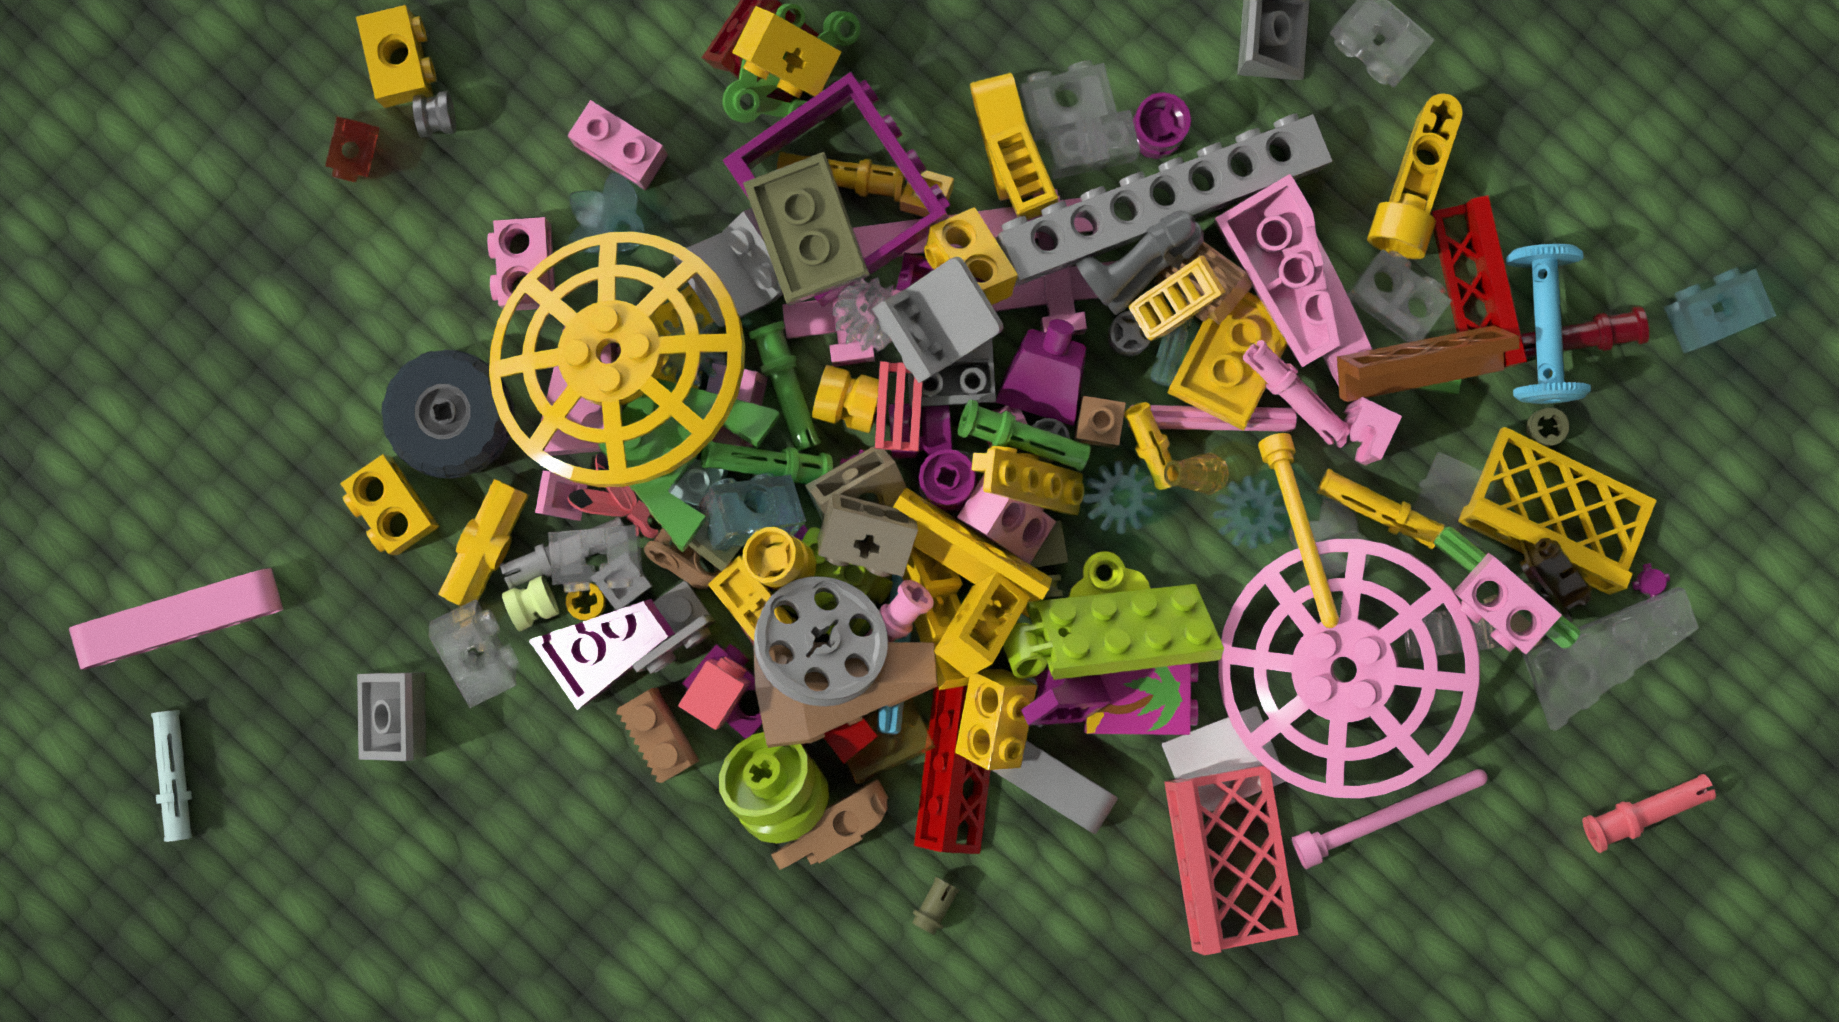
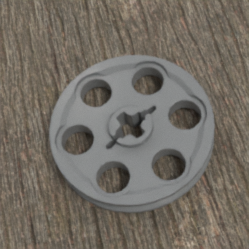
M806 577L784 585L766 602L756 624L754 648L762 672L771 684L784 695L795 701L812 706H835L857 698L873 684L886 659L888 637L886 626L879 610L859 589L834 578ZM820 592H828L837 600V607L833 610H823L816 605L814 596ZM781 605H788L796 611L798 620L791 624L782 623L776 618L774 609ZM855 618L866 620L871 625L872 634L866 637L855 635L850 630L849 622ZM832 625H836L828 637L827 645L823 644L820 648L817 647L813 654L807 658L806 656L809 655L814 645L815 637L819 638L822 634L825 635ZM775 645L785 646L792 652L793 660L788 664H778L770 657L769 649ZM850 658L862 660L867 666L868 674L863 677L850 675L846 671L845 661ZM810 672H819L826 677L828 687L823 691L811 690L806 685L804 676Z

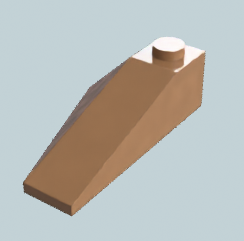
M813 642L814 645L811 652L806 657L809 658L817 647L820 648L823 644L827 645V642ZM888 642L885 662L873 684L857 698L835 706H812L795 701L784 695L771 684L762 672L754 648L755 690L768 748L812 743L825 737L824 733L848 723L850 726L863 720L861 716L881 707L895 706L937 687L934 643ZM775 645L769 649L770 657L778 664H788L793 660L792 652L785 646ZM850 658L845 661L846 671L850 675L863 677L868 674L867 666L862 660ZM810 672L804 676L805 683L811 690L823 691L828 687L826 677L819 672Z

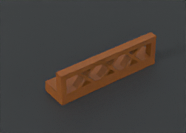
M1489 326L1337 356L1339 396L1342 400L1349 402L1362 397L1369 398L1503 371V352L1520 349L1519 336L1499 327Z

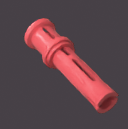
M1701 774L1697 778L1635 804L1622 801L1616 804L1615 810L1595 818L1592 815L1584 817L1582 821L1583 827L1593 848L1598 853H1602L1607 850L1609 844L1626 837L1631 839L1640 837L1644 827L1704 802L1716 799L1715 789L1709 791L1706 789L1712 786V783L1705 774Z

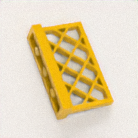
M1503 427L1499 430L1469 504L1463 507L1458 522L1521 553L1523 552L1519 542L1522 540L1529 550L1535 548L1536 543L1542 538L1556 540L1573 565L1567 570L1576 567L1590 586L1611 595L1627 589L1633 574L1629 572V568L1655 506L1656 499L1507 427ZM1507 442L1521 448L1527 464L1511 470L1508 469L1502 454ZM1534 455L1542 459L1536 461ZM1547 462L1557 465L1565 483L1547 489L1538 466ZM1498 467L1500 474L1494 475V472ZM1529 469L1538 492L1520 498L1511 475ZM1572 473L1579 476V478L1574 479ZM1503 479L1512 502L1500 506L1484 497L1491 482ZM1586 480L1596 484L1603 501L1585 507L1576 484ZM1567 488L1576 511L1559 517L1550 493ZM1610 492L1615 493L1618 496L1612 497ZM1541 497L1550 520L1537 524L1529 520L1523 503ZM1622 499H1627L1641 506L1635 522L1623 525L1614 503ZM1605 506L1614 529L1597 535L1588 512ZM1514 507L1516 513L1508 510V508ZM1579 515L1588 539L1575 542L1567 538L1561 521ZM1552 525L1554 531L1546 527ZM1632 528L1628 537L1626 530ZM1617 534L1623 548L1619 562L1605 556L1599 541L1600 539ZM1590 543L1592 550L1585 547L1584 545Z

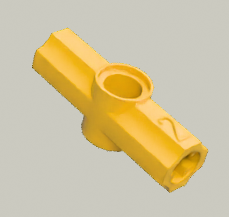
M494 479L476 518L468 522L460 536L456 547L458 555L438 595L469 610L475 609L492 571H496L500 567L512 542L510 534L529 497L528 494Z

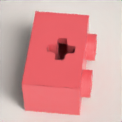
M721 657L719 661L716 659L707 660L678 706L715 730L722 727L751 683V681L743 677L747 670L727 657Z

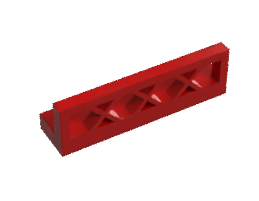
M1489 195L1473 198L1463 205L1430 212V215L1436 220L1433 231L1457 333L1468 331V328L1471 330L1484 328L1489 322L1490 326L1499 327L1519 336L1520 349L1503 352L1504 369L1527 362ZM1464 214L1468 232L1462 242L1458 243L1446 235L1443 219ZM1469 240L1471 243L1472 251L1466 248V245L1469 242ZM1449 246L1456 250L1452 258ZM1460 254H1463L1476 264L1477 274L1470 285L1455 276L1453 265ZM1479 281L1482 292L1475 289ZM1458 287L1465 291L1462 298L1460 297ZM1470 295L1485 303L1487 314L1479 326L1464 315L1463 306Z
M968 685L939 690L937 686L933 692L914 846L943 853L980 854L991 770H987L955 753ZM971 777L974 782L973 794L966 800L962 794L963 784ZM965 819L969 825L966 843H956L958 826Z

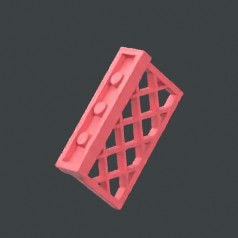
M1264 765L1188 779L1164 781L1192 951L1202 955L1220 953L1223 949L1298 935L1271 771ZM1259 776L1262 793L1254 805H1251L1236 794L1245 778ZM1234 780L1230 788L1221 783ZM1213 784L1226 793L1213 813L1201 805L1198 786ZM1231 799H1234L1249 810L1237 830L1219 818ZM1263 805L1265 808V814L1260 811ZM1202 814L1209 818L1205 825ZM1255 816L1268 825L1269 831L1268 837L1260 848L1243 836ZM1215 823L1232 835L1220 856L1208 848L1206 839ZM1239 841L1256 853L1244 873L1226 861ZM1270 847L1272 849L1273 857L1267 854ZM1210 857L1213 858L1214 860H1216V862L1214 863V865L1212 866V868H1211ZM1263 858L1275 867L1276 878L1268 890L1250 878ZM1222 866L1240 878L1227 898L1215 890L1213 880ZM1246 883L1263 895L1251 916L1233 904ZM1277 890H1279L1280 900L1274 896ZM1217 899L1223 903L1219 910ZM1270 901L1282 909L1285 927L1269 930L1257 921ZM1232 909L1247 920L1237 936L1223 939L1221 921L1228 910ZM1253 926L1260 930V932L1249 934Z

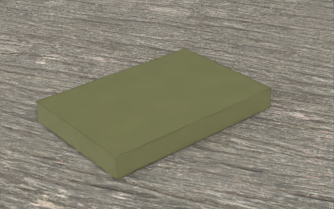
M825 152L743 182L788 306L870 276Z

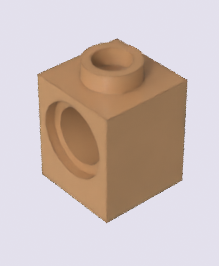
M1083 396L1079 402L1074 440L1112 449L1118 447L1126 403Z

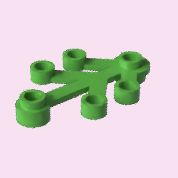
M786 3L778 8L776 15L784 20L786 12L789 9H793L796 19L792 24L799 28L802 27L805 21V13L799 5ZM832 12L824 21L823 33L816 38L832 47L836 45L849 46L860 35L859 20L850 12ZM847 21L850 25V32L846 37H843L840 27L842 23ZM787 53L784 54L782 59L785 60ZM742 59L739 80L732 82L723 94V108L726 114L731 119L741 123L754 121L761 113L784 118L796 110L798 106L807 102L796 99L788 103L766 97L778 88L777 85L780 79L769 73L766 80L762 78L757 80L756 75L743 69L746 62L744 59ZM830 75L823 90L828 88L831 82H837L842 77ZM747 93L750 96L751 103L748 108L742 109L740 98Z

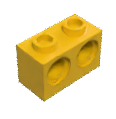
M975 207L930 226L924 253L929 265L934 270L949 259L960 257L964 260L974 277L985 281L977 283L991 305L1012 296L1018 274ZM950 244H958L963 248H954Z
M382 454L340 483L347 493L342 497L343 501L357 518L361 515L371 528L366 532L367 536L381 553L386 550L388 554L399 555L440 527L393 457ZM378 478L383 483L384 492L380 499L371 502L366 495V488L370 481ZM402 513L407 518L408 527L403 535L395 537L390 530V522L395 515Z
M1004 669L980 670L970 676L955 753L987 770L1021 768L1029 729L1021 709L1034 701L1037 685L1025 679L1015 677L1013 673Z

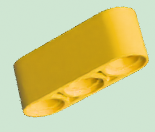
M1012 73L970 83L976 115L1000 201L1010 198L986 138L1025 122ZM1021 141L1001 149L1002 155L1005 156L1025 147V144ZM1029 157L1009 165L1008 169L1012 171L1032 163ZM1037 174L1015 182L1016 188L1038 180Z

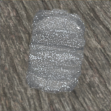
M878 277L872 279L869 284L862 278L854 281L852 286L848 285L842 289L838 295L839 299L833 307L832 315L839 319L836 322L835 331H846L848 334L846 336V344L856 340L859 342L862 352L868 350L871 345L879 352L885 349L889 343L893 342L882 330L879 319L872 308L893 296L894 285L888 286L885 289L881 287Z

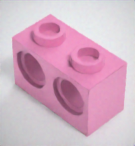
M591 100L568 134V138L575 147L645 191L668 156L663 145Z
M545 217L493 221L494 233H488L487 242L490 258H496L497 275H491L490 290L492 300H498V306L504 309L507 300L513 293L512 286L514 281L521 276H526L542 260L553 254L551 224ZM519 234L528 235L530 240L528 248L519 254L511 253V240ZM554 267L549 269L538 280L551 292L555 289ZM526 294L515 311L538 309L540 304Z
M984 473L957 518L1030 564L1056 521L1044 513V508L985 493L983 491Z
M1489 553L1454 590V593L1462 599L1460 610L1476 624L1482 618L1496 628L1490 636L1509 652L1518 647L1523 653L1527 654L1562 616L1547 601ZM1486 581L1496 582L1498 586L1497 597L1490 603H1480L1476 597L1479 585ZM1519 610H1528L1531 614L1530 626L1522 632L1512 631L1510 627L1512 615Z

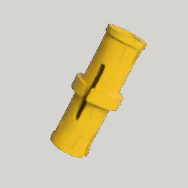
M1142 402L1131 406L1124 412V416L1127 418L1138 443L1135 450L1140 458H1144L1155 482L1156 489L1163 490L1176 485L1181 480V475L1178 473L1169 453L1168 447L1170 442L1166 434H1161L1150 404Z

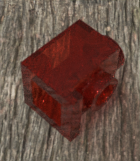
M335 115L324 164L325 167L333 168L332 177L356 183L358 175L368 177L380 127ZM346 142L357 144L358 154L355 157L347 158L343 155L342 147Z

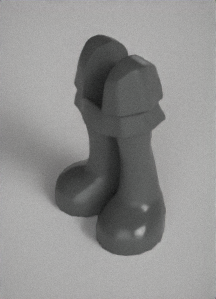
M1179 210L1161 218L1158 224L1147 228L1148 233L1127 255L1110 265H1103L1099 260L1090 256H1086L1076 263L1077 268L1103 304L1105 306L1108 305L1115 315L1126 309L1160 271L1169 265L1179 269L1185 258L1189 259L1204 241V232L1188 212Z

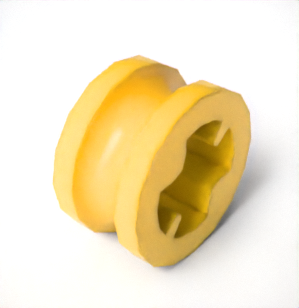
M581 582L575 584L566 596V606L569 613L579 620H590L599 617L606 608V596L594 583ZM584 589L591 590L589 595L594 596L596 594L597 604L591 605L590 613L588 614L582 613L584 608H576L575 599L582 597V590Z

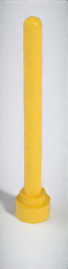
M1288 433L1273 434L1259 442L1260 454L1263 462L1267 463L1270 469L1275 470L1321 622L1326 628H1334L1339 623V616L1291 466L1294 462L1293 456L1296 453L1292 437Z

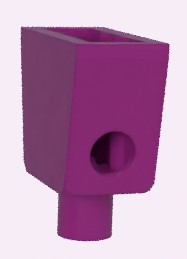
M1054 319L1049 322L1046 333L1035 329L1027 331L1003 375L996 403L1046 418H1054L1072 426L1074 425L1081 398L1086 347L1081 343L1071 341L1074 333L1072 324L1065 320Z

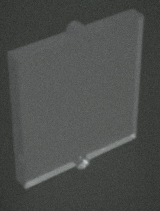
M1437 452L1426 479L1419 482L1421 491L1412 510L1444 524V528L1448 526L1453 527L1472 544L1479 546L1484 534L1459 523L1458 519L1464 506L1469 504L1482 471L1441 452ZM1503 480L1491 482L1484 498L1498 504L1505 489Z

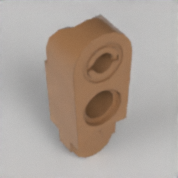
M879 779L864 785L827 806L823 816L812 830L773 852L771 856L778 869H783L805 856L811 865L816 862L821 863L861 841L866 832L882 821L888 809L887 799L889 797Z

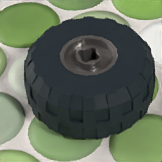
M447 349L420 354L419 357L404 364L386 388L387 391L384 401H382L381 411L386 438L391 443L395 453L403 461L424 474L437 478L451 479L478 473L487 468L495 459H498L505 450L504 448L509 438H511L500 419L492 396L489 364L472 354ZM501 378L503 393L509 410L514 417V403L509 393L510 390L503 378Z

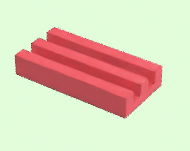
M880 361L875 449L915 452L919 450L923 381L918 383L914 377L910 442H902L906 373L913 374L905 367L904 363ZM889 372L897 373L893 441H884Z

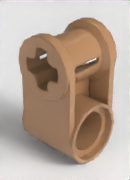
M663 527L655 540L648 542L644 547L645 554L655 564L668 569L697 589L710 588L708 584L722 572L714 565V573L705 571L700 564V558L704 557L690 546L683 552L673 542L669 545L672 538Z

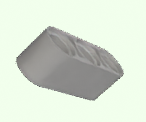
M1027 740L1021 768L992 770L1093 834H1097L1118 799L1109 791Z

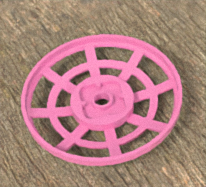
M1331 539L1316 542L1319 555L1332 552H1348L1345 578L1327 580L1331 592L1343 591L1338 625L1334 628H1326L1322 622L1318 624L1302 604L1314 597L1311 586L1303 587L1294 593L1279 573L1288 566L1302 561L1299 548L1282 555L1264 567L1246 585L1234 603L1223 629L1221 642L1224 651L1221 659L1218 660L1219 684L1223 704L1233 728L1246 748L1267 769L1286 782L1306 791L1334 798H1365L1384 795L1406 787L1431 772L1451 753L1465 733L1475 710L1480 686V654L1476 634L1469 617L1460 610L1462 605L1452 588L1431 567L1413 555L1384 543L1364 539ZM1366 554L1379 556L1403 566L1421 578L1431 590L1410 606L1402 597L1390 589L1363 580ZM1266 584L1280 605L1273 611L1265 623L1257 641L1256 650L1232 647L1234 633L1244 610L1254 595ZM1361 593L1383 601L1395 609L1399 615L1381 629L1365 620L1359 619ZM1442 603H1444L1452 615L1461 637L1465 657V674L1438 671L1435 645L1422 619ZM1289 615L1304 636L1298 642L1293 655L1269 652L1276 630ZM1410 628L1420 645L1424 670L1403 668L1398 665L1397 655L1392 642ZM1339 657H1348L1356 664L1357 673L1352 681L1343 682L1334 675L1333 665ZM1230 664L1254 667L1257 694L1269 719L1252 733H1250L1243 722L1234 700L1230 680ZM1267 669L1291 672L1293 684L1298 695L1280 710L1276 706L1270 692ZM1396 685L1422 687L1414 710L1401 725L1386 708L1385 704L1391 698ZM1436 689L1463 691L1461 706L1452 727L1439 746L1428 755L1411 737V734L1417 730L1428 714ZM1308 709L1330 720L1328 745L1306 737L1296 730L1291 723ZM1370 716L1387 735L1384 739L1369 745L1353 748L1346 747L1348 722L1359 721ZM1281 732L1288 740L1301 749L1319 757L1327 758L1326 783L1311 780L1289 770L1272 758L1262 747ZM1397 747L1414 766L1401 775L1379 783L1344 786L1345 761L1372 758Z

